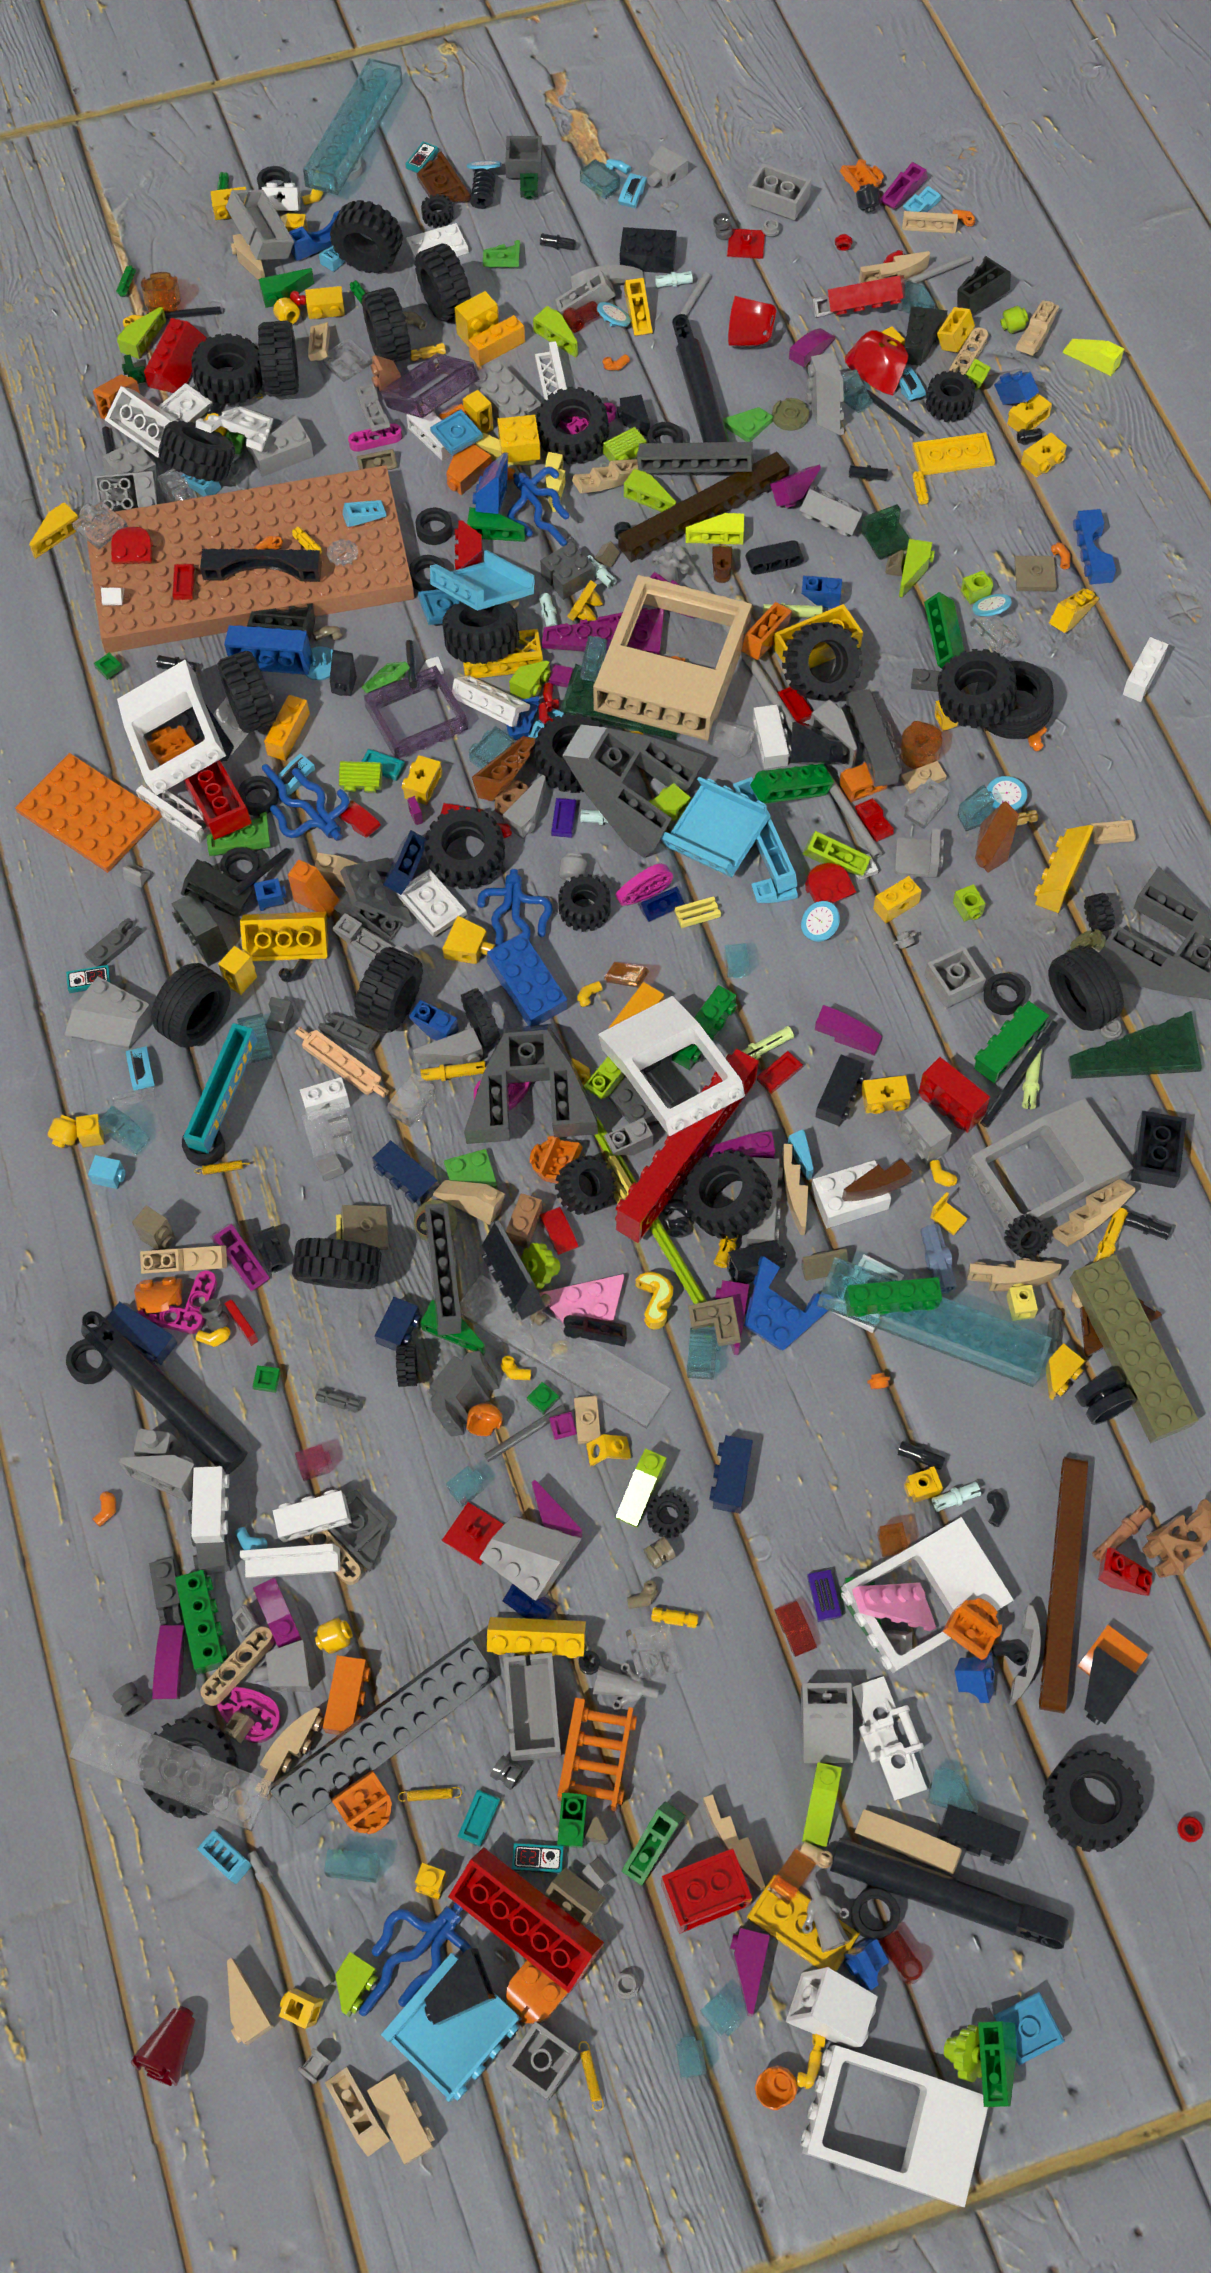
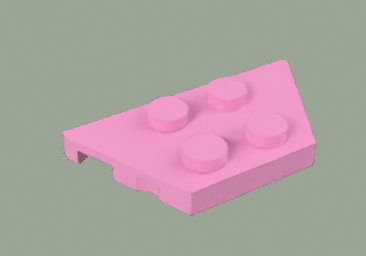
M624 1275L545 1291L539 1294L540 1296L547 1294L551 1297L552 1301L548 1307L562 1324L567 1315L586 1316L614 1322L624 1283Z

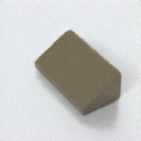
M394 449L356 456L359 470L385 465L387 470L398 468Z
M844 1248L803 1257L801 1268L805 1280L809 1281L847 1273V1250Z

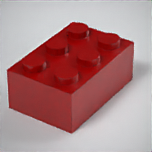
M939 1057L922 1074L918 1091L920 1097L925 1102H930L934 1105L941 1115L950 1118L957 1128L969 1133L984 1118L990 1096L943 1058Z

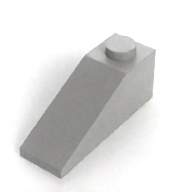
M600 270L555 300L562 315L598 306L600 302H607L616 294L612 283Z
M541 775L503 814V823L510 825V830L522 839L535 829L546 790V777L544 775Z
M470 1028L413 1049V1055L416 1063L457 1065L479 1062L483 1059V1050L474 1029Z

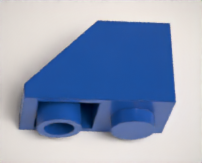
M803 575L801 594L817 606L822 605V608L833 609L840 606L842 579Z
M422 1000L418 1002L409 1015V1018L427 1036L436 1041L454 1035L459 1030L456 1017Z

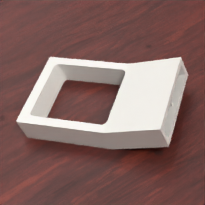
M186 660L117 699L123 725L143 778L156 796L226 756L204 703L196 673ZM193 707L205 736L204 741L154 769L143 741V735Z
M673 996L598 1034L602 1050L628 1078L669 1136L745 1097L740 1077L701 1025ZM690 1044H696L723 1081L673 1108H667L640 1070Z
M962 1517L844 1584L841 1588L843 1591L841 1596L848 1606H852L855 1611L854 1618L860 1627H865L869 1634L867 1635L869 1643L874 1649L877 1648L882 1655L880 1660L886 1670L890 1669L892 1673H895L952 1638L941 1632L904 1655H898L875 1617L859 1612L852 1589L858 1586H866L913 1559L918 1562L950 1615L955 1608L967 1599H984L997 1611L1013 1601L1012 1596Z
M837 2045L829 2046V2050L826 2049L822 2057V2065L824 2066L822 2076H818L815 2084L816 2100L815 2103H811L808 2110L809 2127L808 2130H804L801 2137L802 2153L958 2207H965L988 2107H984L983 2094ZM843 2062L919 2087V2099L902 2168L899 2172L823 2146L822 2140Z

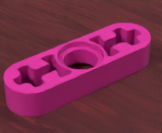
M392 423L389 428L373 432L370 429L354 432L348 437L349 447L352 451L359 452L397 443L402 439V431L398 424ZM374 435L380 436V438L377 440L371 439V437Z

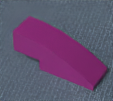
M911 162L904 173H899L880 198V201L895 210L921 187L928 178L927 170Z
M821 328L815 329L801 337L790 347L789 359L805 367L811 360V356L821 355L835 340V336Z
M826 1005L822 1006L815 1024V1031L835 1037V1042L874 1056L882 1039L879 1033L864 1023Z
M160 1625L154 1665L152 1699H180L185 1625Z

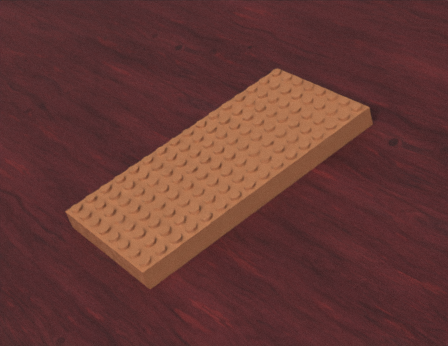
M386 465L83 517L100 635L106 653L226 633L229 625L247 627L251 611L276 608V611L288 610V606H295L296 609L307 607V604L313 603L316 617L414 599L412 580ZM382 501L386 517L347 527L343 517L344 503ZM125 527H141L145 529L153 541L152 563L113 564L111 562V540L114 533ZM296 527H301L321 547L322 568L320 582L299 581L292 575L274 569L246 570L231 575L223 581L203 580L200 570L202 549H254L267 536H279L282 538V547L277 550H307L292 535V530ZM174 564H194L193 600H173ZM101 588H124L123 604L103 605Z

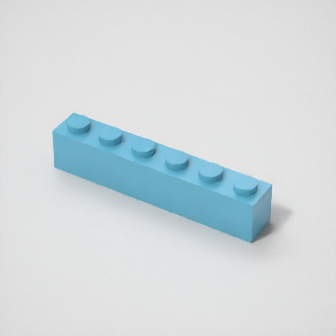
M752 777L733 784L734 793H743L754 802L758 800L750 786L753 781ZM769 818L755 843L779 894L797 887V879L773 822Z

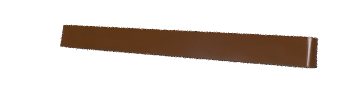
M1065 1456L1063 1457L1060 1476L1039 1697V1710L1062 1714L1065 1713L1068 1696L1088 1473V1460Z

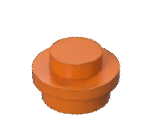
M885 1373L873 1374L871 1379L867 1380V1383L870 1384L871 1390L889 1387L888 1381H890V1377H885Z

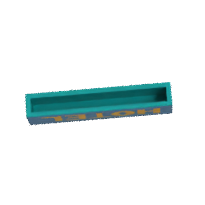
M235 1023L232 1024L183 1136L188 1148L209 1154L257 1042L252 1028Z

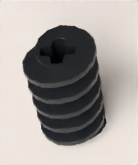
M478 168L474 172L470 203L475 208H486L493 203L496 178L493 173L483 168Z

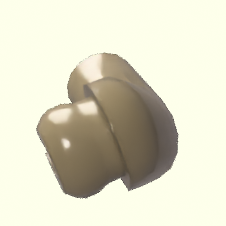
M403 311L406 325H416L420 330L426 327L427 323L417 313Z
M325 626L312 632L315 641H319L329 635L332 636L333 640L342 637L341 629L338 626Z
M547 1294L541 1296L547 1307L552 1301L551 1297ZM543 1309L530 1315V1320L533 1324L536 1323L538 1326L544 1324L546 1316L541 1314Z
M651 1580L646 1581L640 1595L627 1597L628 1608L634 1609L651 1605L658 1594L656 1583Z

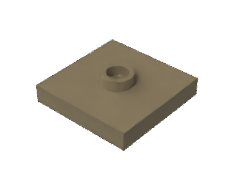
M1015 556L1016 591L1056 590L1054 556Z
M342 1205L343 1240L365 1243L378 1247L380 1250L388 1249L386 1206Z

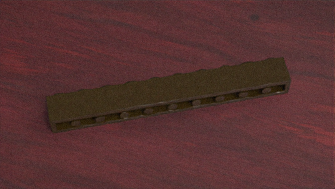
M776 451L753 463L752 472H736L619 534L618 548L630 562L641 559L648 553L656 551L665 544L673 542L686 534V527L724 514L731 509L737 508L744 502L754 499L761 493L769 491L771 489L770 484L789 476L790 466Z

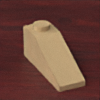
M242 234L232 235L234 241L231 244L233 255L237 254L238 262L256 279L264 278L261 260H256L250 250V245H247Z
M318 853L314 867L319 870L329 885L346 887L340 871L345 866L358 863L338 855Z
M444 1180L434 1191L433 1196L491 1225L501 1213L505 1194L487 1184Z
M230 1958L227 1960L230 2018L234 2026L231 2032L238 2043L243 2042L248 2046L273 2029L274 2026L237 1962Z
M347 2067L325 2082L356 2142L367 2157L390 2141Z

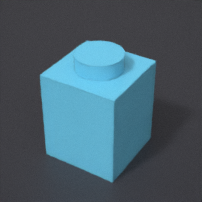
M95 1155L88 1176L92 1184L118 1189L120 1182H123L125 1178V1169L120 1160Z

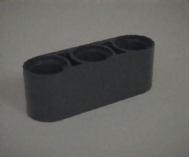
M795 540L753 548L745 555L750 572L754 575L796 567L804 562L799 542Z

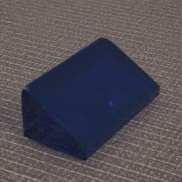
M677 886L637 903L648 922L674 911L675 907L685 905Z
M513 1583L502 1600L526 1619L548 1620L557 1607L556 1604L546 1597L535 1601Z

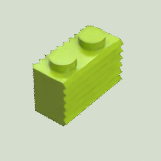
M633 427L603 442V454L609 461L636 459L639 444L647 443V441L638 432L636 427Z
M340 761V788L344 789L345 792H356V789H362L365 793H376V790H381L382 764L380 762Z

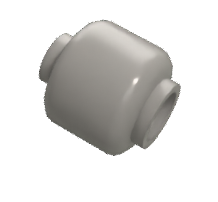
M567 853L560 860V878L570 882V878L573 876L578 878L580 874H583V877H585L586 860L580 854Z

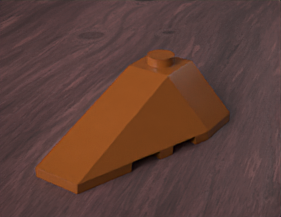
M522 736L472 776L478 798L494 801L511 784L535 749L536 738Z
M1007 801L996 808L980 825L975 859L977 864L984 868L987 873L1005 863L1009 857L1019 814Z

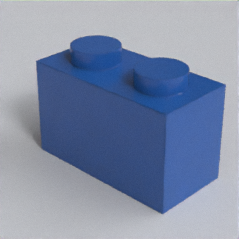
M1031 372L1005 373L994 384L1003 405L1027 402L1039 393Z

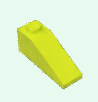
M1072 339L1063 350V353L1112 376L1120 366L1124 348L1105 340Z
M724 513L686 527L685 543L743 545L744 514Z

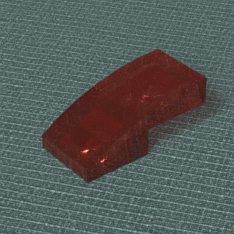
M796 1600L774 1609L793 1656L796 1657L817 1648L807 1621Z

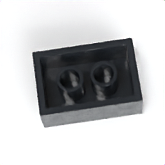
M623 227L619 253L620 265L635 267L642 270V272L671 274V272H674L677 231Z
M1142 1111L1137 1122L1132 1161L1133 1170L1131 1171L1130 1181L1175 1188L1180 1178L1187 1118Z

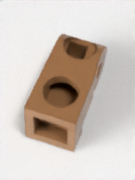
M518 779L512 782L495 798V812L503 816L529 786Z

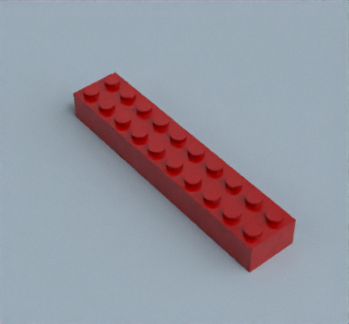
M736 1048L733 1054H728L725 1059L742 1080L746 1096L755 1084L759 1061ZM716 1071L712 1076L710 1085H705L701 1093L723 1081ZM745 1097L681 1131L667 1136L664 1142L665 1146L662 1150L658 1149L651 1165H646L642 1170L640 1180L630 1186L626 1199L622 1198L617 1204L615 1220L618 1232L637 1243L641 1241L668 1201L676 1193Z

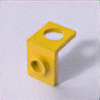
M946 1192L933 1206L930 1218L949 1233L955 1235L967 1222V1218L947 1203L949 1193Z
M603 1434L586 1444L590 1466H594L606 1458L623 1460L631 1458L627 1436ZM596 1445L600 1449L598 1457H595L593 1453Z

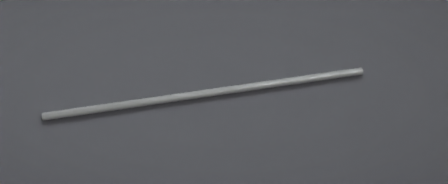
M681 546L676 547L673 552L680 563L689 565L687 574L697 589L712 594ZM721 624L728 635L731 626ZM741 652L742 658L772 704L777 705L779 712L783 713L784 722L792 733V722L796 721L755 658ZM833 779L834 783L829 790L873 859L879 858L882 855L881 850Z

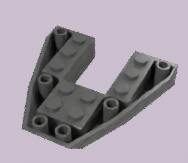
M580 725L562 755L592 803L624 843L643 858L655 849L672 818L622 783L631 766L635 763L665 786L669 787L674 783L685 792L691 786L707 756L650 736L589 725Z
M1158 866L1139 893L1133 909L1186 938L1172 957L1123 928L1116 926L1099 954L1106 960L1120 982L1177 996L1211 1000V920L1173 879Z
M548 1024L505 1028L485 1067L464 1130L467 1144L510 1141L508 1083L550 1080L554 1138L598 1134L597 1114L572 1059Z

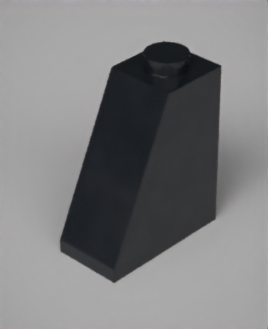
M792 722L791 763L802 765L842 763L843 742L810 724Z
M773 1240L728 1252L727 1271L732 1281L744 1284L754 1281L758 1273V1261L761 1256L769 1259L779 1266L780 1269L784 1268L787 1258L784 1247H779L777 1241Z
M1096 1647L1093 1652L1084 1710L1088 1712L1086 1717L1096 1725H1099L1100 1722L1106 1725L1138 1678V1675L1099 1647Z
M478 1948L466 1950L424 1999L426 2003L424 2008L428 2020L433 2022V2025L443 2024L496 1999Z

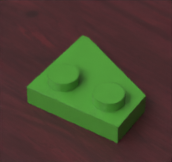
M520 240L514 241L515 245L509 247L502 244L494 248L484 249L483 267H519Z
M757 407L723 418L726 429L746 442H751L773 422V416Z
M406 661L387 663L361 687L365 693H368L391 682L399 681L405 677V672L410 667Z
M486 1149L444 1160L449 1180L487 1184L498 1189Z

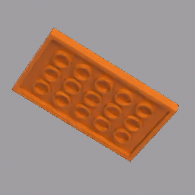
M68 753L15 807L17 813L107 873L162 817L158 810L71 753Z

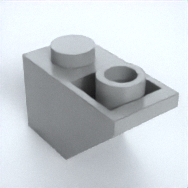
M644 1118L604 1135L614 1155H635L653 1147V1134Z

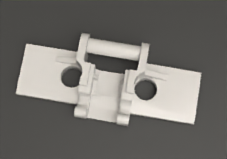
M884 1676L852 1687L866 1726L859 1727L861 1736L865 1742L871 1762L880 1761L894 1801L927 1790L914 1755L915 1752L921 1751L925 1747L918 1739L908 1713L910 1711L909 1706L896 1708ZM877 1708H882L886 1711L887 1717L877 1721L873 1716V1711ZM896 1717L901 1719L911 1745L910 1747L904 1748L903 1744L898 1741L893 1727V1719ZM895 1755L902 1756L905 1760V1766L900 1769L895 1768L891 1763V1758Z

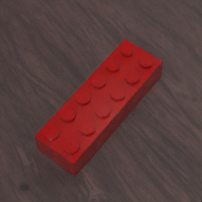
M482 1848L470 1859L448 1896L568 1993L581 1981L605 1943L486 1848Z

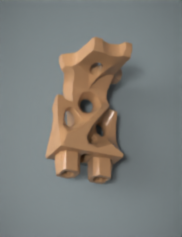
M1207 1499L1201 1500L1198 1504V1509L1187 1519H1185L1183 1514L1179 1515L1163 1527L1146 1536L1148 1542L1142 1550L1149 1559L1156 1556L1160 1559L1161 1562L1154 1569L1160 1578L1184 1574L1185 1570L1192 1563L1204 1555L1202 1548L1211 1540V1503ZM1190 1531L1195 1532L1197 1538L1193 1541L1189 1540L1187 1536ZM1187 1549L1189 1554L1185 1558L1183 1557V1552Z

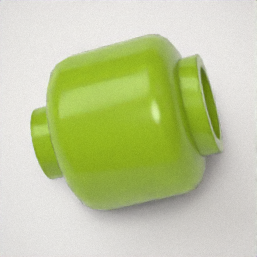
M1018 305L1005 310L1002 314L1003 319H1000L1002 329H1007L1010 334L1025 329L1026 323L1029 322L1025 308H1021Z

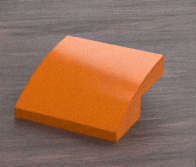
M1107 1625L1077 1667L1090 1676L1093 1652L1096 1647H1099L1136 1673L1148 1654Z

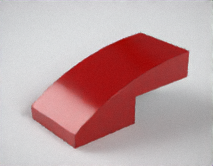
M873 798L855 806L862 823L875 842L894 834V828L883 816V809Z
M350 800L348 808L338 817L350 824L355 832L367 838L381 824L367 810Z
M561 1207L540 1214L541 1221L558 1255L579 1247Z

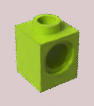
M977 359L973 360L966 373L968 379H972L975 391H978L991 367Z
M982 570L963 578L961 592L969 604H973L991 595L993 581Z
M974 884L955 891L953 904L964 922L970 919L976 920L983 915L986 903Z

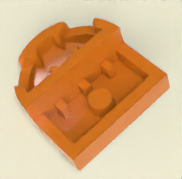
M859 159L856 165H842L839 171L855 193L860 190V186L874 184V186L879 188L884 177L882 171L874 165L872 168L866 165V160Z
M178 725V729H171L170 726H165L152 733V739L147 741V745L159 766L195 746L194 742L186 734L184 727Z
M549 1136L547 1141L541 1145L537 1143L534 1146L529 1161L533 1170L542 1180L558 1183L555 1179L560 1174L559 1170L565 1167L567 1163L579 1158L583 1147L578 1142L562 1141L559 1137Z
M166 1277L162 1281L153 1282V1280L149 1279L139 1282L134 1290L137 1310L140 1311L145 1308L146 1313H157L169 1310V1305H181L182 1278Z
M981 1598L975 1600L967 1599L953 1610L943 1632L980 1660H984L988 1656L995 1639L1001 1635L1002 1624L998 1623L996 1617L998 1612L989 1602Z
M373 1770L331 1799L348 1827L355 1832L372 1834L381 1830L389 1821L392 1802Z
M527 1960L510 1980L506 1999L507 2005L522 2018L520 2022L524 2024H533L535 2021L542 2023L551 2016L568 1992Z

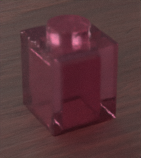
M322 1444L295 1453L303 1481L331 1473L328 1466L333 1464L329 1450L324 1452Z

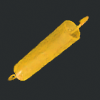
M242 1160L210 1164L202 1166V1174L243 1169L242 1164L249 1165L251 1163H242Z
M453 1788H460L411 1790L401 1793H407L408 1802L451 1799L453 1798Z
M582 2041L579 2043V2050H581L580 2044L583 2042L589 2048V2050L581 2052L580 2057L591 2102L602 2100V2108L600 2110H596L593 2104L592 2107L595 2111H601L604 2103L590 2047L586 2041Z

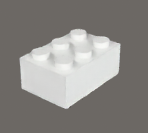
M875 1160L812 1180L811 1192L826 1229L889 1209L891 1201L889 1193L859 1201H844L842 1199L844 1188L877 1166Z

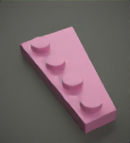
M921 1583L858 1586L852 1589L859 1612L880 1619L887 1617L896 1623L906 1622L908 1626L915 1628L921 1626L926 1631L936 1629Z

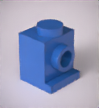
M278 878L254 883L260 911H264V908L284 904L283 898L287 897L284 885L280 886Z

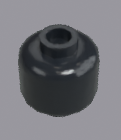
M874 184L860 186V190L856 192L858 208L864 209L865 213L875 211V207L881 203L879 188L874 186Z

